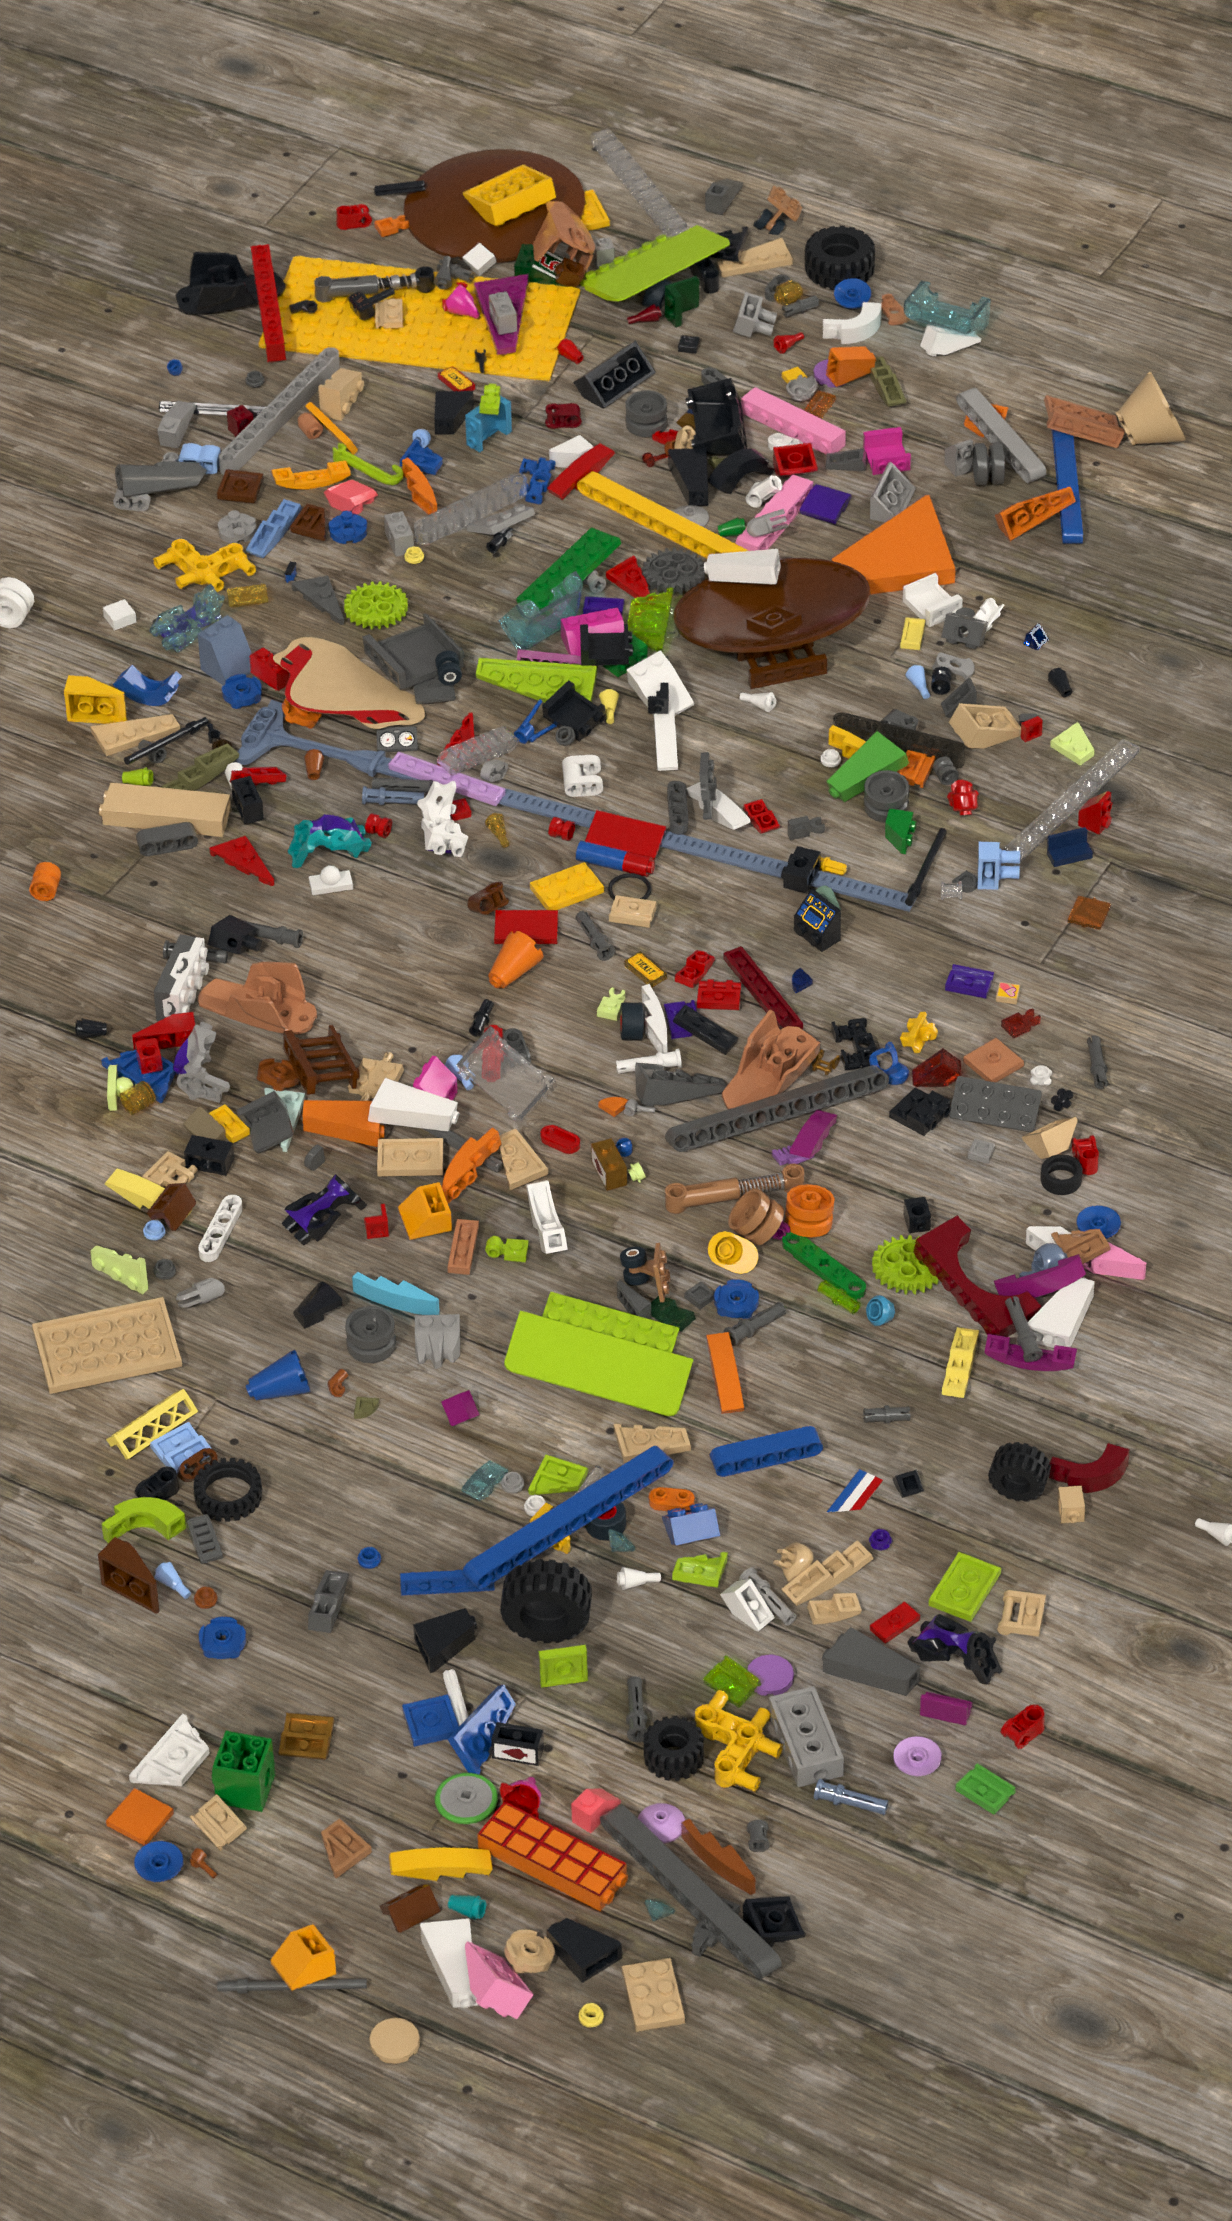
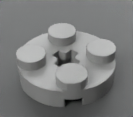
M236 510L230 511L227 516H224L218 522L219 536L227 543H238L239 540L247 542L256 533V519L247 514L239 513Z

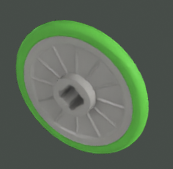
M460 1773L447 1778L439 1785L435 1794V1805L439 1813L447 1820L458 1824H473L484 1820L494 1811L498 1802L497 1790L492 1782L475 1773Z

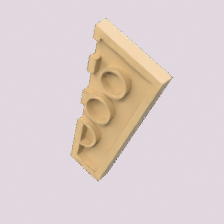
M173 714L90 726L92 735L106 756L136 747L144 739L152 742L180 730V725Z

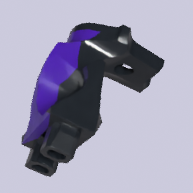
M335 1174L319 1193L312 1192L286 1206L284 1210L289 1215L281 1224L291 1234L301 1226L293 1236L304 1246L312 1238L318 1242L341 1215L338 1211H334L339 1205H355L359 1210H362L367 1204ZM330 1214L329 1218L323 1222L324 1216Z
M937 1614L931 1622L924 1621L920 1626L921 1634L918 1637L911 1636L907 1641L911 1652H916L921 1661H949L952 1654L961 1656L964 1660L965 1668L972 1670L979 1683L988 1685L994 1673L1000 1674L1002 1672L993 1650V1645L996 1642L995 1637L987 1636L982 1632H969L960 1623L941 1614Z

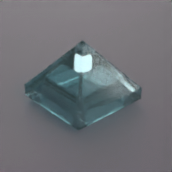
M613 1529L608 1531L612 1552H634L635 1546L624 1534Z
M646 1899L644 1902L653 1922L670 1916L675 1912L673 1908L656 1899Z

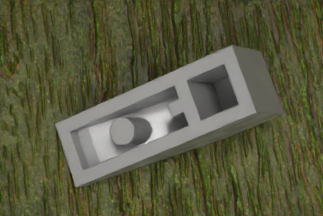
M177 401L163 416L157 430L160 446L179 448L196 404Z

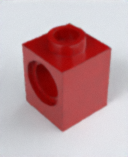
M156 1038L135 1042L136 1057L141 1074L162 1071V1058Z

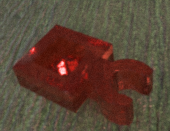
M1028 1009L1025 1015H1021L1018 1012L1001 1020V1027L1014 1039L1031 1031V1026L1040 1024L1041 1016L1033 1017L1034 1009Z

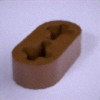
M211 1448L201 1449L180 1464L177 1470L178 1477L184 1482L194 1481L198 1471L204 1469L205 1464H209V1462L199 1463L203 1457L210 1456L211 1460L209 1462L212 1466V1461L218 1460L217 1453ZM196 1467L191 1475L183 1472L186 1468Z

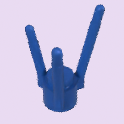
M542 699L538 700L530 714L514 732V737L520 743L525 744L528 741L533 743L536 738L556 727V725L551 724L534 734L535 729L529 722L541 705Z

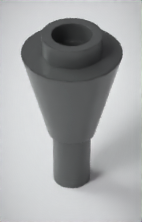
M449 256L443 257L442 266L434 279V284L439 289H447L452 286L449 268L451 258Z

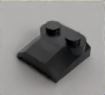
M790 1896L745 1899L743 1903V1921L771 1948L775 1942L805 1937V1931L803 1932L790 1901Z

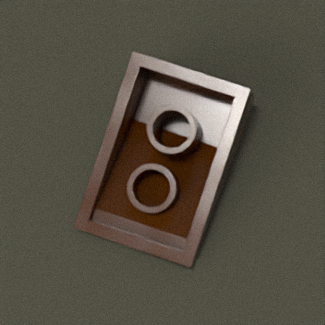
M114 1537L98 1554L101 1585L158 1614L160 1610L156 1580L135 1548L129 1542Z

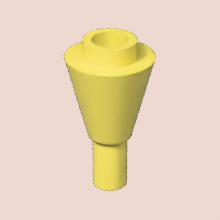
M606 689L599 694L601 703L605 705L606 723L612 724L614 723V712L619 694L612 689Z

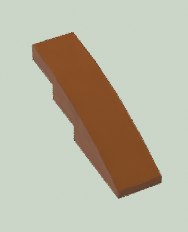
M690 1818L681 1822L682 1839L708 1867L732 1885L750 1895L755 1894V1877L731 1844L722 1848L711 1832L701 1835Z

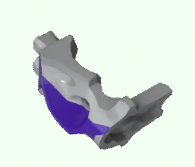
M200 1022V1025L194 1026L193 1031L178 1050L174 1059L173 1071L178 1074L177 1085L189 1096V1099L204 1098L220 1103L222 1092H228L230 1085L227 1081L209 1075L206 1072V1068L201 1067L204 1063L211 1061L209 1050L214 1043L216 1032L212 1031V1025ZM205 1084L212 1086V1088L206 1087Z

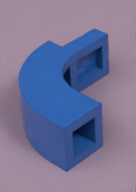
M131 665L119 675L113 685L118 690L124 692L126 697L135 702L148 706H160L167 703L177 691L179 686L177 682L182 676L175 671L165 680L155 681L147 678Z

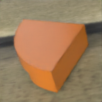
M608 1097L600 1100L598 1107L616 1117L625 1109L628 1100L622 1097Z

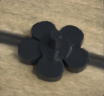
M1061 1088L1057 1091V1095L1051 1098L1054 1110L1059 1112L1063 1107L1067 1109L1071 1106L1072 1102L1069 1100L1073 1097L1071 1090L1066 1091L1064 1088Z

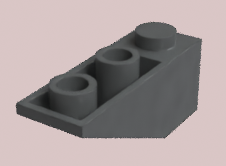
M723 179L712 183L705 193V211L723 215L743 186V182Z

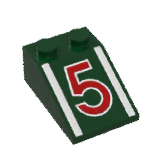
M522 244L514 265V276L528 274V282L530 283L536 282L539 284L564 286L556 282V274L554 273L556 265L561 263L563 258L548 250L537 262L534 260V245Z

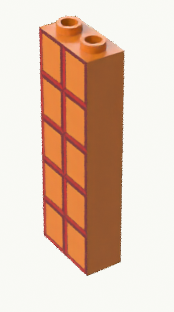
M505 1801L478 1833V1849L490 1850L491 1856L600 1912L606 1904L609 1905L612 1902L617 1890L623 1888L628 1880L627 1863Z

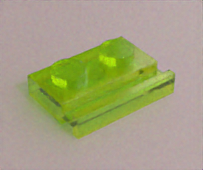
M727 1655L724 1656V1660L721 1663L718 1662L703 1678L704 1683L714 1691H724L729 1697L728 1701L738 1708L755 1692L754 1689L757 1686L760 1687L762 1685L759 1678Z

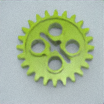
M372 581L369 586L363 583L362 588L356 586V590L351 589V594H347L346 599H344V612L346 617L350 618V622H356V626L363 624V628L370 626L371 630L374 626L381 629L383 625L389 628V623L396 625V620L402 621V617H405L408 611L406 593H402L401 588L396 589V585L389 587L388 582L382 585V582L379 581L375 585Z
M900 1235L899 1240L891 1237V1243L884 1240L883 1246L878 1245L877 1251H874V1256L872 1257V1272L876 1273L875 1279H881V1285L888 1284V1290L893 1287L896 1288V1293L904 1290L905 1295H907L908 1290H911L914 1295L918 1289L924 1293L925 1287L932 1289L933 1284H938L939 1281L936 1276L929 1272L928 1267L916 1258L913 1252L916 1240H912L911 1235L908 1236V1239H904Z

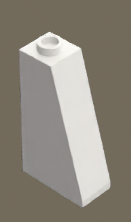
M778 549L709 554L707 562H704L705 574H708L709 581L777 584L781 568Z
M385 1078L370 1105L368 1121L449 1131L451 1125L456 1124L459 1117V1112H457L458 1102Z
M1080 1278L1074 1283L1061 1288L1030 1319L1028 1325L1030 1330L1036 1334L1037 1344L1052 1348L1055 1345L1071 1347L1094 1297V1281Z
M458 1919L420 1923L422 1944L452 2007L467 2008L478 2006L477 1998L470 1990L465 1951L467 1941L472 1943L470 1920Z

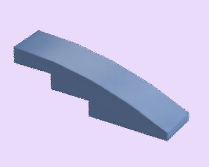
M283 499L278 510H273L268 520L262 521L246 548V553L264 558L283 538L302 510L301 504Z

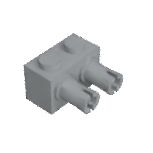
M745 292L733 332L747 337H751L752 332L771 336L774 327L772 324L775 323L777 313L762 308L763 297Z

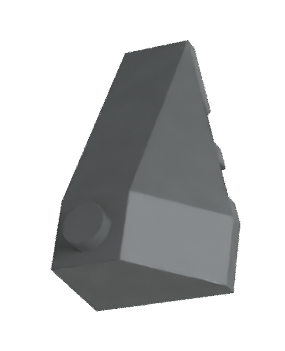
M637 1062L635 1064L636 1095L641 1103L646 1106L666 1105L723 1092L727 1087L722 1078L699 1073L690 1076L681 1069H676L675 1072L663 1070L662 1065Z

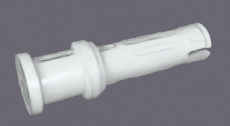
M679 1049L667 1053L659 1051L654 1056L616 1060L618 1074L635 1071L636 1062L662 1065L663 1070L664 1068L675 1066L682 1068Z

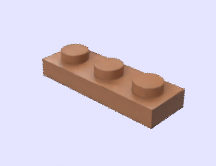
M457 1219L448 1262V1273L470 1275L479 1221Z

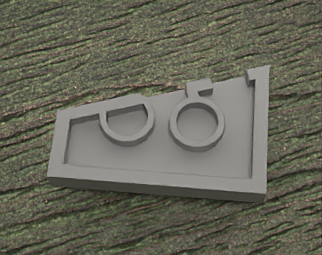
M519 504L512 509L468 523L466 528L468 532L493 535L535 515L534 508Z

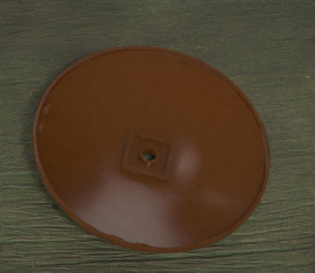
M482 150L450 158L421 175L416 181L424 180L426 189L425 191L407 193L404 202L405 221H409L408 229L414 238L437 254L464 261L463 256L480 243L495 256L496 263L508 262L517 259L522 244L533 245L548 214L546 204H541L532 211L524 212L518 218L509 219L503 225L495 226L485 221L463 196V192L518 166L525 165L551 177L556 198L550 200V202H564L580 219H582L585 209V193L575 174L561 163L549 157L522 150Z
M816 558L780 559L781 568L777 584L709 581L708 578L682 596L674 609L673 618L675 627L682 637L704 648L736 653L775 651L822 639L852 623L866 609L870 600V587L868 581L860 572L842 563Z

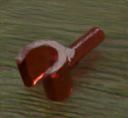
M647 452L642 455V460L646 463V466L653 467L656 461L668 456L666 453L653 456L652 453Z

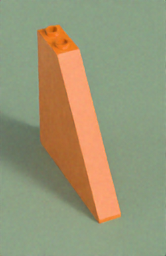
M925 495L832 558V561L845 564L860 572L868 581L870 595L901 591L905 585L934 573L938 575L939 585L955 583V566L929 495Z

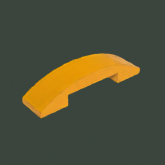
M346 461L327 463V469L292 473L290 467L271 469L275 483L291 489L325 487L351 475Z

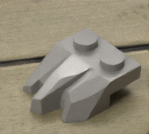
M460 1314L415 1315V1355L419 1364H423L427 1359H430L434 1369L442 1367L443 1359H448L452 1363L460 1356Z

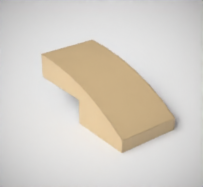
M856 1593L833 1594L831 1600L809 1601L807 1606L813 1625L845 1620L861 1614L862 1611Z

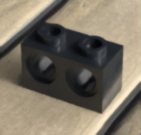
M251 776L231 780L232 799L243 823L248 824L264 820L262 800Z

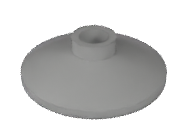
M684 505L673 511L702 527H705L709 522L708 512L700 506Z

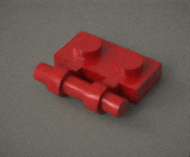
M714 979L699 981L697 1008L739 1010L741 982H733V980L720 982L714 981Z

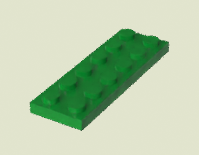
M591 527L516 598L517 604L547 615L622 544L620 538Z

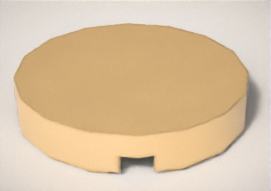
M385 2019L373 2028L370 2035L372 2053L385 2063L398 2064L406 2062L410 2056L417 2053L420 2045L417 2028L413 2023L405 2019Z

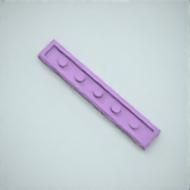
M398 752L389 763L390 770L419 780H433L442 785L455 781L456 793L493 806H497L506 794L505 788Z

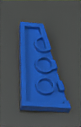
M505 1685L497 1686L448 1738L449 1743L468 1773L480 1774V1766L483 1762H486L490 1755L488 1751L491 1747V1739L496 1723H506L516 1705Z

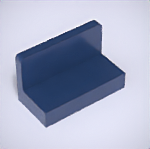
M1086 827L1047 837V856L1054 867L1093 858V851L1087 842L1088 830Z

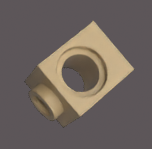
M1082 1486L1058 1487V1508L1061 1523L1084 1522L1085 1504Z

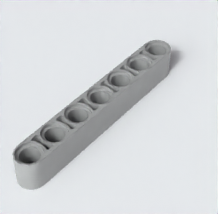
M974 387L957 394L956 400L961 410L990 443H1002L1004 459L1024 482L1031 483L1046 476L1044 464L977 388Z

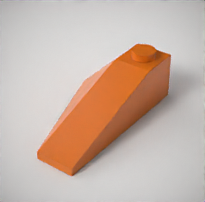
M1067 487L1013 504L997 513L995 518L999 529L1011 541L1075 503L1076 500L1072 488Z

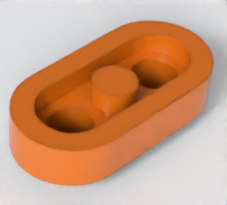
M657 1487L649 1493V1505L658 1511H668L676 1508L685 1509L686 1511L690 1510V1505L695 1504L694 1494L686 1489Z

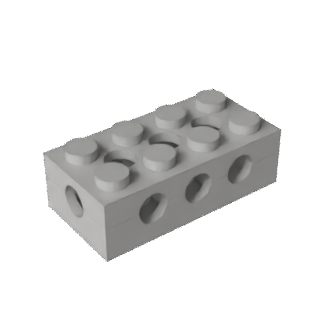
M815 1686L769 1697L770 1719L779 1742L783 1744V1752L797 1787L817 1783L819 1778L826 1781L844 1776V1757Z

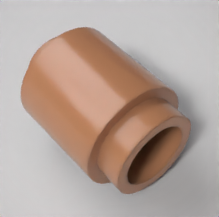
M303 413L299 416L298 427L309 439H316L322 434L323 426L313 414Z

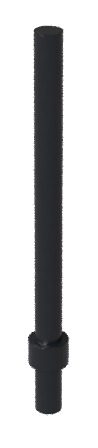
M206 717L198 721L193 720L187 723L184 728L126 756L124 762L129 765L188 734L192 735L207 725L209 721Z
M945 828L939 829L914 883L908 889V896L905 900V904L908 906L913 905L915 899L919 897L922 891L921 886L947 833Z

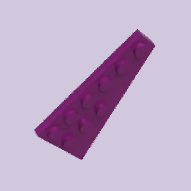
M528 274L474 282V290L497 355L516 352L528 285ZM498 292L508 293L517 314V332L498 334L489 313V295Z

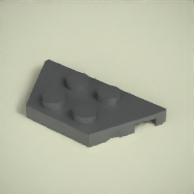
M709 752L701 753L699 777L701 799L704 804L703 820L712 819L713 801L716 800L717 779L714 776V760H711Z

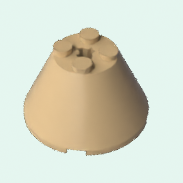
M1151 372L1147 373L1119 411L1115 412L1131 444L1134 446L1135 444L1182 442L1186 440Z

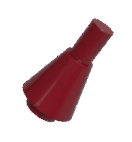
M652 304L637 315L627 317L629 325L637 322H659V317H662L659 306L655 307V304Z

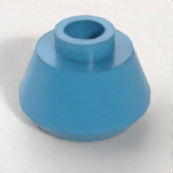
M877 1295L868 1302L866 1314L873 1325L881 1326L893 1319L895 1307L890 1300L884 1296Z

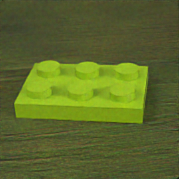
M958 1552L929 1598V1606L971 1622L999 1578L1001 1568Z

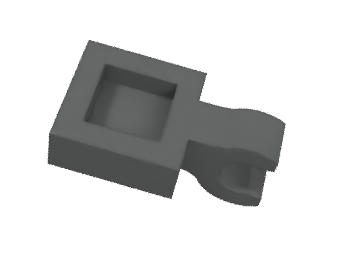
M808 816L788 820V837L790 840L809 837L810 832L820 834L825 832V825L821 824V817H815L809 820Z

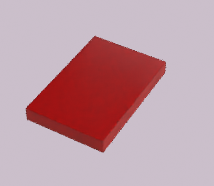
M496 910L494 943L504 944L511 931L514 934L516 931H520L533 939L536 944H557L558 910Z

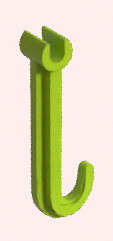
M338 443V449L333 447L334 462L346 461L348 465L386 485H396L403 479L404 472L397 465H392V470L397 475H390L347 452L346 445Z

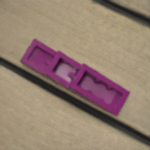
M816 1110L803 1125L790 1148L789 1154L806 1158L814 1156L822 1149L823 1140L829 1136L830 1127L836 1123L837 1115Z

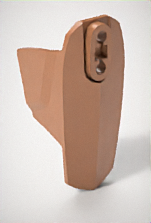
M547 202L548 214L536 236V240L533 242L534 260L538 262L548 250L554 254L558 244L565 242L569 245L566 253L570 255V260L575 258L576 262L583 264L585 275L595 250V244L589 231L579 216L564 202Z
M253 963L245 985L216 978L208 983L198 995V1004L202 1008L227 1018L284 1034V1031L292 1030L294 1034L299 1035L312 1029L313 1022L317 1018L315 1006L308 1003L305 999L304 984L298 966L295 963Z
M769 1010L748 1037L738 1072L722 1092V1098L727 1109L783 1093L806 1071L817 1057L820 1050V1042L816 1041L814 1037L799 1027L787 1026L780 1030L774 1011Z

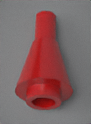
M800 332L795 335H777L774 338V348L779 353H785L797 341L804 339V334Z

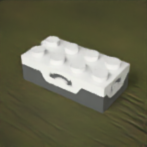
M179 935L154 989L157 1022L172 1014L189 1012L190 1005L194 1004L197 989H201L203 976L207 975L209 970V963H206L208 950L205 947L204 938Z

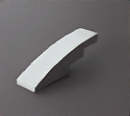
M669 703L668 714H654L658 771L678 770L674 705Z
M700 782L686 788L687 795L698 800L700 808L704 809L701 799ZM716 789V800L713 801L712 807L713 821L732 830L751 822L750 818L732 800Z
M650 984L641 986L645 1034L658 1052L667 1053V1027L663 1010Z

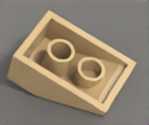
M959 703L949 721L955 733L960 736L964 745L970 749H984L1021 736V726L1008 709L1002 706Z

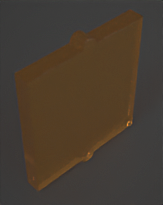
M1078 896L1068 917V923L1081 925L1083 928L1090 927L1101 930L1111 903L1099 901L1096 898L1091 899Z

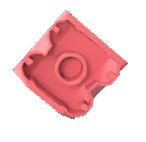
M354 480L343 482L328 488L324 492L331 507L342 512L351 511L352 514H360L363 511V505L371 504L375 497L378 496L373 488Z

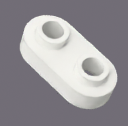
M774 433L768 438V448L772 451L773 447L804 444L798 439L781 433Z

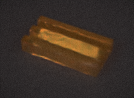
M818 390L804 411L822 419L836 401V395Z

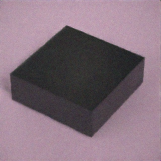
M681 335L678 352L697 354L700 337Z

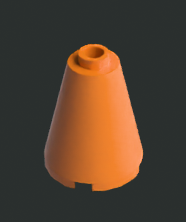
M511 931L488 974L490 984L495 988H505L540 963L543 959V952L541 949L537 950L534 947L536 942L520 931H516L515 934Z

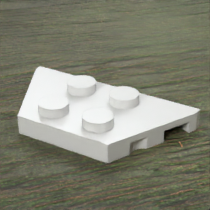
M182 1714L129 1775L130 1782L182 1786L209 1755V1747L204 1740L199 1738L197 1730L191 1727L187 1716Z

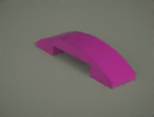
M1078 1254L1059 1260V1266L1020 1278H1016L1014 1274L995 1280L994 1284L998 1295L1014 1296L1028 1291L1033 1297H1038L1074 1283L1085 1276L1086 1272Z
M991 1334L987 1336L984 1353L1004 1364L1034 1371H1061L1074 1368L1077 1348L1055 1345L1054 1351L1042 1349L1043 1356L1034 1362H1025L1022 1347L1009 1344L1010 1337Z

